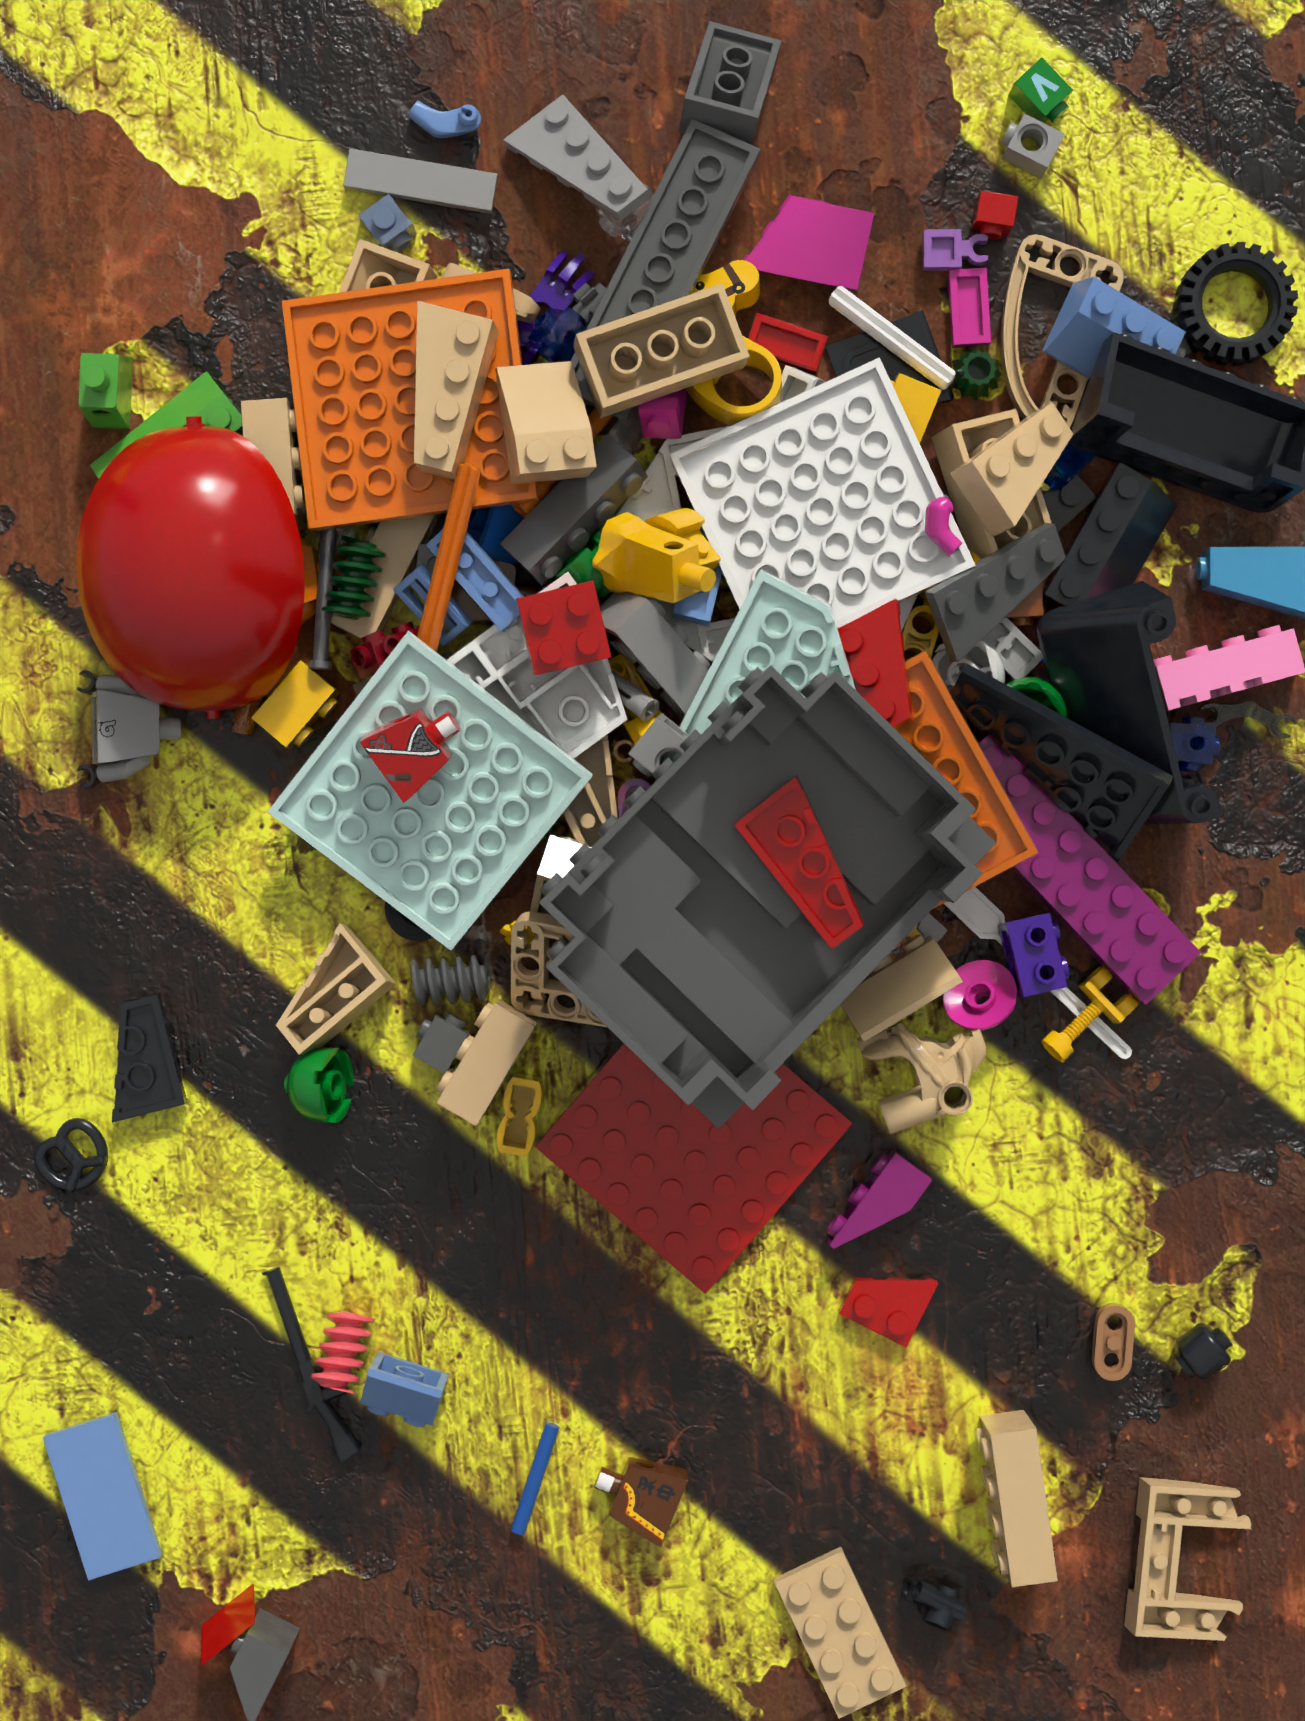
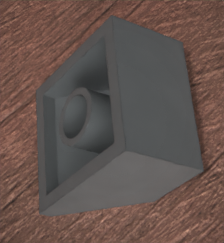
M261 1608L255 1617V1623L235 1639L229 1651L236 1655L230 1666V1671L246 1718L249 1721L256 1720L300 1630L299 1627Z

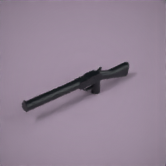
M280 1267L272 1268L262 1272V1275L267 1276L300 1370L303 1386L310 1403L308 1411L315 1407L328 1426L338 1461L341 1463L361 1449L329 1402L331 1399L348 1393L320 1386V1384L311 1379V1375L318 1373L317 1368L321 1367L315 1365L313 1357L311 1358Z

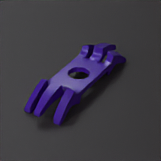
M562 251L546 269L543 278L530 295L536 304L543 303L548 305L552 311V316L545 324L527 323L517 320L520 350L522 351L524 347L527 348L522 358V365L531 364L567 309L575 302L573 294L583 284H588L594 278L595 273L588 270L572 285L571 290L567 289L574 274L586 258L582 253H579L561 271L555 281L553 279L554 275L568 257V254Z

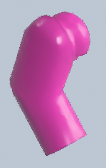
M938 497L936 500H932L926 508L925 532L950 557L963 543L948 529L949 515L953 511L952 502L946 497Z

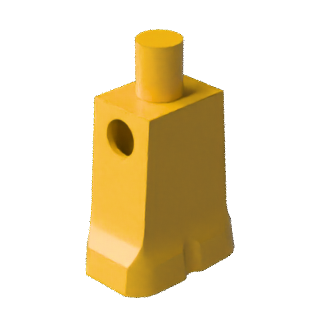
M628 512L606 521L601 532L598 551L592 560L593 567L601 572L604 585L610 592L621 594L630 592L670 603H676L699 591L709 592L716 581L714 570L699 565V548L697 543L652 527L639 517Z

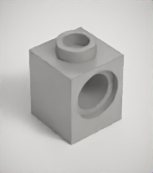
M1024 113L1019 125L1011 122L1001 144L1007 146L1002 159L1042 179L1065 134ZM1025 138L1034 140L1038 145V150H1026L1022 146L1021 140Z

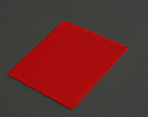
M254 1584L250 1585L202 1624L201 1665L208 1662L255 1623Z

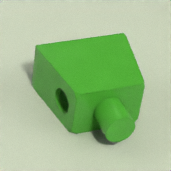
M81 353L78 403L80 410L92 428L130 429L132 357L116 354ZM101 410H102V411H107V412H109V413H106V414L101 413Z

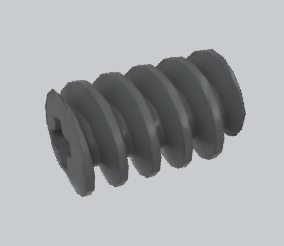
M486 954L483 965H479L476 956L471 955L468 966H464L461 957L456 956L453 967H449L446 958L441 957L438 968H434L431 959L426 958L423 969H419L415 958L412 959V989L419 1005L426 1006L430 995L434 1004L441 1005L445 994L450 1004H456L460 993L465 1003H471L475 992L480 1002H486L491 988L488 954Z

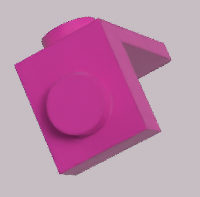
M686 389L638 406L644 438L681 439L688 395Z

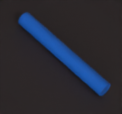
M545 1423L510 1529L513 1533L525 1535L560 1428L554 1423Z

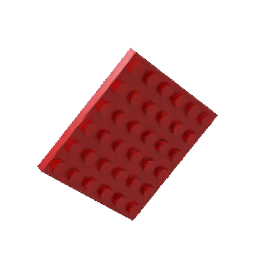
M623 1043L538 1141L535 1147L706 1294L853 1123L783 1063L775 1071L781 1082L754 1110L744 1103L718 1129L692 1103L688 1106Z

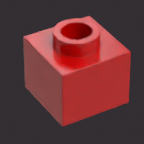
M981 190L975 202L971 231L985 234L988 236V239L993 240L1001 239L1002 236L1008 237L1014 227L1018 196Z

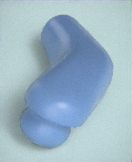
M417 101L408 114L411 120L436 138H449L472 133L477 130L481 123L479 111L469 104L463 105L461 108L442 112Z

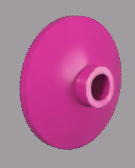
M976 960L966 963L956 970L963 982L943 994L944 1008L954 1023L969 1030H986L999 1025L1008 1018L1016 1005L1018 989L1013 975L1006 967L990 960ZM981 997H989L985 1003L977 1004Z

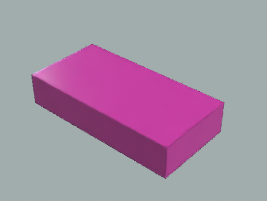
M987 268L949 270L947 279L952 348L989 346L991 344Z

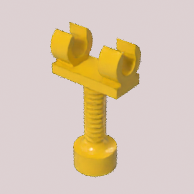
M1104 965L1094 970L1078 986L1092 1001L1089 1006L1063 1032L1057 1033L1052 1030L1041 1041L1048 1053L1059 1062L1063 1063L1074 1052L1071 1046L1072 1041L1102 1012L1113 1024L1121 1023L1139 1004L1131 993L1128 995L1125 993L1112 1004L1100 992V989L1113 977V974Z

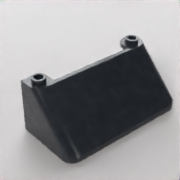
M1140 581L1050 610L1039 619L1037 635L1049 682L1060 692L1067 707L1068 719L1173 776L1169 787L1143 825L1207 822L1222 817L1219 799L1216 792L1210 787L1203 784L1195 785L1194 779L1189 775L1181 777L1150 644L1169 637L1175 628L1176 616L1172 599L1144 581Z

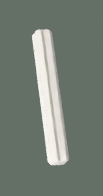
M838 286L829 298L830 306L940 389L945 390L952 383L956 374L952 368L843 286Z

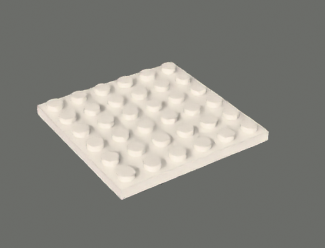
M880 357L669 454L694 511L705 519L702 525L703 531L710 545L721 557L718 564L739 610L759 571L763 570L830 605L838 629L895 598L899 602L904 601L976 566L952 513L949 515L948 529L963 544L950 557L925 532V512L928 504L932 500L944 496Z

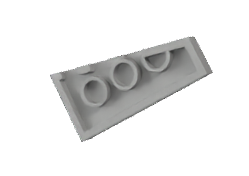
M563 94L503 139L507 149L515 154L520 153L525 156L532 165L540 170L545 169L557 177L560 183L568 188H575L584 195L585 199L620 221L651 198L648 189Z

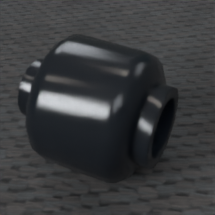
M1201 1322L1177 1338V1351L1173 1354L1190 1378L1197 1376L1202 1380H1207L1229 1365L1231 1356L1227 1349L1232 1346V1343L1219 1326L1213 1330L1208 1324Z

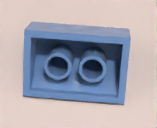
M1091 277L1072 283L1042 352L1090 379L1102 344L1113 332L1130 335L1134 340L1153 347H1162L1168 350L1169 353L1176 354L1186 331L1096 277Z

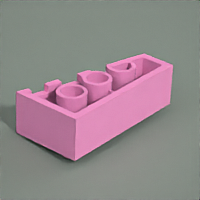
M1280 625L1257 631L1259 638L1245 641L1244 635L1221 641L1223 648L1209 651L1208 646L1205 645L1185 651L1186 658L1172 661L1171 655L1155 659L1154 665L1165 711L1305 673L1294 628L1281 631Z

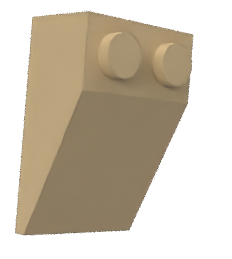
M572 361L496 367L495 372L511 484L588 477L597 465L592 430Z

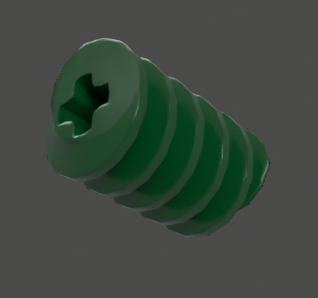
M340 536L349 546L338 547L336 552L346 561L333 563V568L342 576L329 578V583L337 588L338 591L326 592L325 598L332 602L334 606H324L321 610L350 620L370 617L371 613L362 607V603L375 601V598L366 592V588L378 587L379 583L369 576L370 573H381L383 570L373 561L374 558H386L387 554L375 544L348 536Z

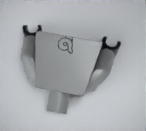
M82 670L79 673L83 677L90 678L91 683L87 688L77 687V690L84 694L92 695V764L81 765L77 768V771L88 770L91 773V780L88 783L80 784L81 787H93L100 782L105 783L128 779L149 766L151 756L159 754L160 740H180V718L159 717V704L134 691L118 676H98L87 670Z

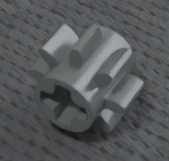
M585 283L573 294L575 297L574 301L577 304L571 310L586 328L606 291V288L601 283H598L594 288Z

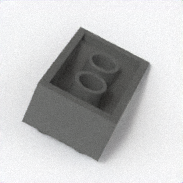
M709 21L684 98L678 132L684 134L691 119H694L753 145L782 40Z

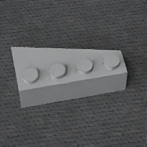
M614 592L600 606L605 631L615 637L610 644L619 654H623L632 663L638 662L640 664L636 668V672L656 690L660 687L663 689L659 696L683 721L711 664L698 651L692 652L685 644L689 640L686 634L675 624L670 626L662 617L666 613L664 608L654 598L648 597L646 599L630 592L622 594Z

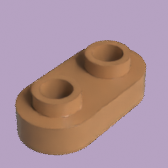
M1109 1303L1102 1306L1096 1313L1094 1321L1091 1361L1095 1371L1108 1381L1123 1379L1129 1373L1132 1366L1135 1320L1131 1312L1118 1303ZM1111 1316H1118V1325L1113 1328L1108 1327V1319ZM1109 1353H1114L1116 1355L1115 1362L1111 1365H1106L1104 1363L1105 1356Z

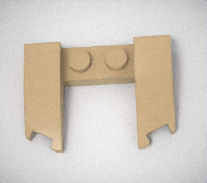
M1139 1477L1136 1515L1141 1518L1136 1575L1134 1589H1128L1124 1626L1134 1636L1225 1641L1227 1636L1217 1630V1627L1227 1611L1240 1615L1243 1610V1604L1238 1600L1176 1593L1182 1526L1251 1529L1250 1518L1246 1515L1237 1516L1231 1498L1241 1496L1239 1490L1195 1482Z

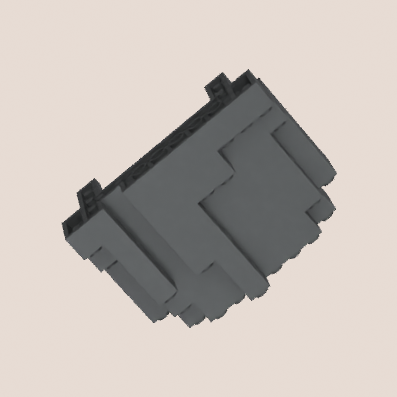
M771 665L764 671L757 667L738 685V688L743 693L730 705L722 701L707 717L712 724L702 734L695 729L680 744V747L685 752L674 763L667 758L651 774L657 780L646 791L641 786L638 787L624 801L623 804L628 809L623 815L617 819L612 814L596 831L601 838L591 848L584 843L568 859L573 864L571 869L563 877L556 872L539 890L544 895L539 903L573 935L569 940L562 935L547 951L546 955L550 960L547 962L546 968L688 1106L692 1103L718 1129L744 1103L754 1110L781 1082L775 1071L941 900L955 903L983 874L975 865L996 844L969 817L976 808L836 670L826 676L822 672L816 675L800 691L805 696L804 698ZM797 774L864 922L863 927L833 949L828 946L734 826L735 822Z

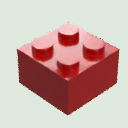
M594 580L515 599L533 675L536 676L611 658Z

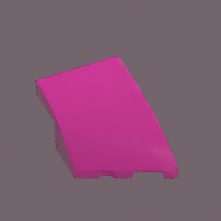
M789 195L778 209L777 217L768 223L762 232L763 237L750 255H745L743 261L752 263L760 271L857 290L874 213L836 206L821 200Z

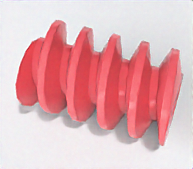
M345 1311L328 1313L327 1319L336 1324V1326L324 1328L323 1334L331 1338L332 1341L320 1343L319 1349L327 1353L328 1356L316 1358L315 1364L324 1369V1371L313 1373L311 1379L320 1384V1386L356 1394L347 1384L359 1382L360 1377L353 1373L351 1369L363 1367L364 1362L357 1358L355 1353L367 1352L368 1347L361 1343L359 1338L371 1337L372 1332L366 1329L363 1323L375 1322V1319Z

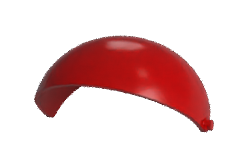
M202 416L186 417V425H183V427L165 428L151 432L125 447L110 462L95 484L81 521L76 557L77 583L87 626L107 664L134 691L164 706L206 712V719L221 718V711L250 705L269 693L285 672L298 640L304 608L305 578L301 540L291 503L274 468L253 443L233 430L202 424Z

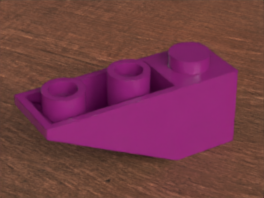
M891 1149L887 1155L882 1152L870 1168V1171L874 1174L866 1185L860 1183L850 1195L848 1202L851 1203V1206L843 1216L837 1214L826 1230L830 1234L826 1239L829 1246L835 1249L909 1212L931 1183L932 1178L895 1150Z

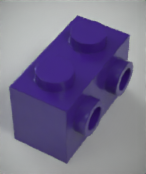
M1050 913L997 924L1007 967L1017 984L1018 997H1027L1068 987L1066 979L1069 978V967L1065 957H1060L1057 942L1061 939L1060 930L1056 920H1051Z

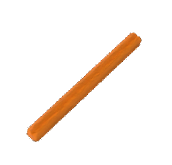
M466 463L458 466L417 638L435 652L438 649L481 474L480 468Z

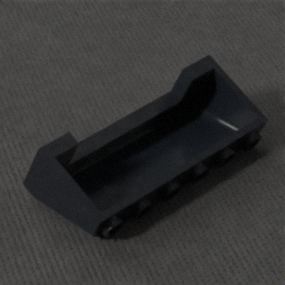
M1113 332L1104 340L1072 427L1073 436L1070 439V443L1074 448L1117 464L1121 462L1136 471L1257 513L1271 512L1305 489V403L1303 400L1274 392L1265 385L1253 384L1239 379L1230 372H1220L1204 366L1197 360L1185 359L1169 353L1165 348L1153 347L1139 342L1127 334Z

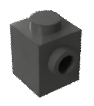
M447 1012L445 1017L437 1014L433 1021L426 1018L415 1036L421 1041L413 1056L445 1074L455 1061V1056L464 1040L471 1033L464 1028L467 1022L450 1012Z

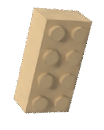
M723 283L576 334L573 345L600 418L740 370L745 367L750 357Z
M1024 1410L979 1416L981 1428L975 1429L978 1451H982L984 1462H986V1465L980 1466L983 1487L987 1489L989 1499L991 1500L990 1503H985L988 1524L992 1526L994 1536L997 1538V1540H991L994 1563L998 1564L1000 1575H1006L1011 1587L1058 1581L1037 1429Z

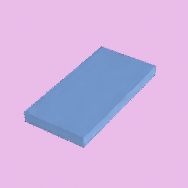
M118 1412L46 1434L43 1440L88 1581L160 1558L163 1553Z

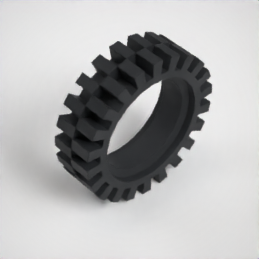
M1237 242L1232 247L1229 246V243L1220 245L1216 250L1212 248L1190 267L1182 277L1181 284L1177 287L1175 295H1178V298L1173 303V311H1178V316L1174 320H1177L1178 325L1182 326V329L1186 331L1184 337L1193 344L1190 347L1192 352L1196 353L1200 350L1204 353L1202 359L1208 362L1212 359H1217V365L1226 366L1229 362L1233 363V366H1241L1247 361L1252 363L1275 348L1285 338L1284 335L1291 330L1294 322H1291V319L1297 315L1298 306H1293V302L1298 299V291L1291 290V285L1295 282L1293 275L1291 274L1286 277L1283 271L1287 268V265L1283 260L1277 265L1272 260L1276 254L1270 250L1266 254L1261 253L1260 249L1262 246L1257 244L1246 248V242ZM1233 271L1247 274L1259 282L1268 299V313L1266 321L1258 332L1248 337L1234 338L1220 334L1211 327L1202 309V297L1206 285L1213 277L1221 273Z

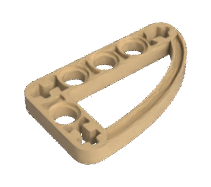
M1037 234L1025 238L1016 252L1007 283L1001 320V361L1004 379L1010 399L1022 419L1039 410L1026 389L1018 352L1019 313L1027 272L1071 288L1072 283L1096 277V275H1101L1103 271L1110 272L1109 279L1114 281V283H1109L1108 285L1119 292L1124 278L1123 271L1116 262ZM1033 245L1040 247L1039 254L1050 258L1053 251L1057 252L1058 255L1052 263V268L1049 269L1046 266L1050 260L1039 257L1036 262H1032L1029 260L1030 254L1025 250H1031ZM1065 257L1075 258L1080 266L1079 273L1074 276L1065 275L1060 269V261ZM1057 361L1040 409L1053 402L1055 407L1058 402L1071 403L1070 408L1065 404L1060 411L1061 416L1070 428L1088 378ZM1062 375L1072 376L1077 383L1075 393L1067 395L1060 392L1057 387L1058 378Z
M533 911L522 913L511 931V1002L514 1008L526 1015L607 1027L559 980L549 979V970L546 968V964L549 961V957L546 955L549 950V938L558 940L564 935L569 940L573 935L550 914ZM525 926H530L532 932L536 933L531 944H527L529 941V931ZM531 957L535 959L539 964V969H526L521 963V958ZM525 991L531 992V997H532V998H535V999H534V1000H529V999H528V994H526V993H524V992H525ZM546 993L550 994L547 1003L546 1000L548 996H545ZM557 996H570L574 1000L575 1006L572 1008L563 1007L557 1001Z

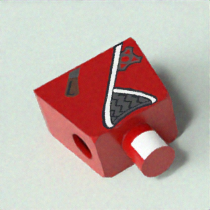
M418 709L369 731L363 736L360 744L404 803L448 762L452 752L445 741L460 732L461 729L449 712L430 722L425 713Z

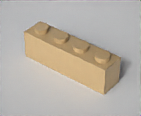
M441 514L384 521L379 523L377 529L371 527L364 541L377 545L380 550L387 554L386 558H374L373 562L383 568L381 573H370L369 576L379 583L378 587L366 588V592L373 596L375 601L362 603V607L368 610L371 616L350 620L332 615L330 623L361 640L366 635L384 630L400 598L393 588L413 572L417 564L419 544H427Z

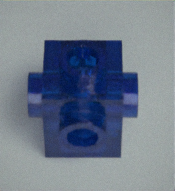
M568 307L565 310L548 308L537 319L534 330L528 337V340L539 348L537 353L550 363L571 361L575 353L573 347L575 336L587 329L583 325L585 319Z
M1182 717L1181 723H1169L1180 771L1200 772L1201 766L1213 764V758H1217L1220 751V737L1215 735L1216 726L1205 725V719L1196 717Z

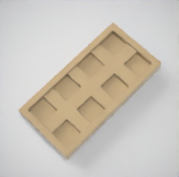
M838 1547L774 1578L777 1590L839 1719L907 1687L842 1547Z

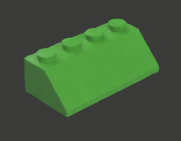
M206 371L90 466L99 479L110 462L125 447L151 432L165 428L183 427V425H186V417L202 416V424H206V426L227 428L243 436L242 414Z

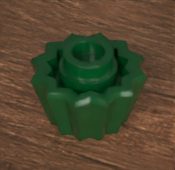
M975 347L970 352L962 351L960 358L952 361L953 370L956 373L952 388L960 390L962 397L970 396L976 401L981 396L989 397L991 390L999 388L997 380L1002 373L997 368L998 360L991 358L989 351L981 352Z

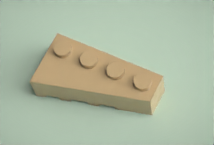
M417 301L414 463L422 472L455 480L458 466L463 464L499 331L492 319Z

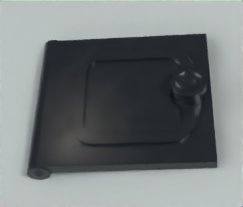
M923 310L915 311V313L890 322L941 360ZM866 332L826 346L836 377L880 357L890 380L894 381L896 376L901 373L940 389ZM950 385L945 390L940 389L942 391L936 404L941 402L949 403L955 399Z

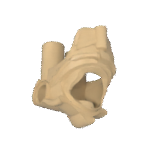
M899 1021L891 1026V1031L885 1029L863 1042L861 1037L857 1038L864 1058L880 1060L890 1057H903L910 1060L914 1067L917 1087L878 1100L890 1134L925 1123L939 1116L942 1117L946 1113L957 1116L969 1110L972 1105L973 1096L968 1087V1081L971 1074L976 1072V1069L982 1064L987 1053L986 1044L980 1029L971 1030V1035L968 1036L959 1033L948 1042L940 1043L928 1036H917L905 1028ZM951 1087L961 1088L957 1098L952 1100L944 1099L947 1089Z

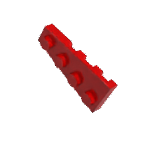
M797 774L735 822L734 826L828 946L833 949L863 927L864 922Z

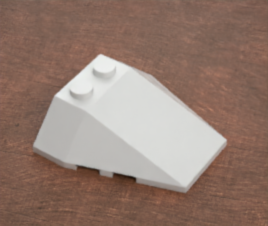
M567 572L538 593L576 585L577 583L570 573ZM520 618L505 632L500 631L494 624L447 659L449 663L573 759L627 720L608 658L536 676L533 675Z

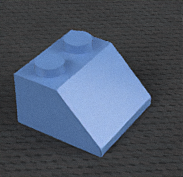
M378 1352L369 1367L360 1403L367 1405V1409L377 1415L388 1416L390 1413L404 1417V1422L416 1427H425L426 1424L433 1426L449 1374Z

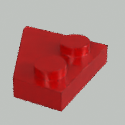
M854 1278L838 1312L840 1315L907 1348L939 1283L933 1278H925V1280Z

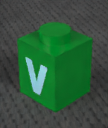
M1041 57L1014 82L1008 96L1025 114L1043 123L1048 119L1054 123L1069 108L1066 102L1073 89Z

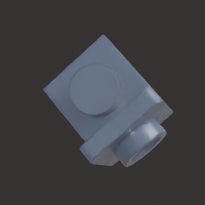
M389 193L358 215L379 246L397 253L406 249L413 242L412 237L417 234L410 219L406 218Z

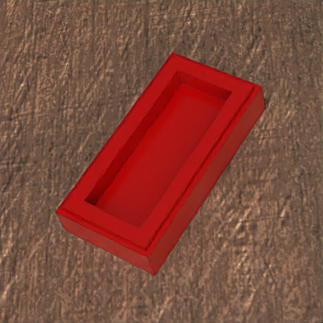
M756 313L748 339L770 351L779 363L816 374L828 336Z

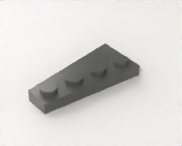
M1044 523L976 562L975 567L952 576L925 592L951 661L959 662L1066 559L1055 524Z

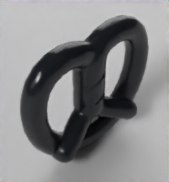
M73 1118L62 1124L56 1136L44 1140L38 1146L35 1153V1163L40 1174L53 1186L67 1192L79 1191L95 1183L105 1171L108 1163V1147L103 1135L94 1124L83 1118ZM75 1129L84 1131L93 1141L97 1156L85 1158L68 1139L70 1132ZM56 1148L73 1167L68 1179L56 1174L49 1166L46 1158L47 1153L51 1149ZM93 1167L88 1174L80 1178L84 1168Z

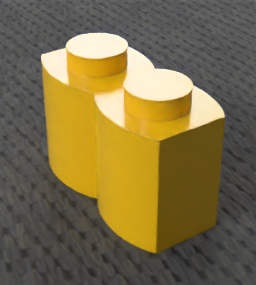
M515 1073L508 1082L503 1097L505 1115L497 1131L496 1140L499 1152L524 1157L530 1152L537 1134L535 1115L539 1110L544 1094L541 1077Z

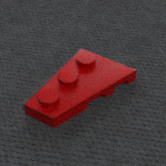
M896 598L838 628V632L856 691L890 725L898 729L913 721L908 674L906 673L904 659V638L900 625V604Z

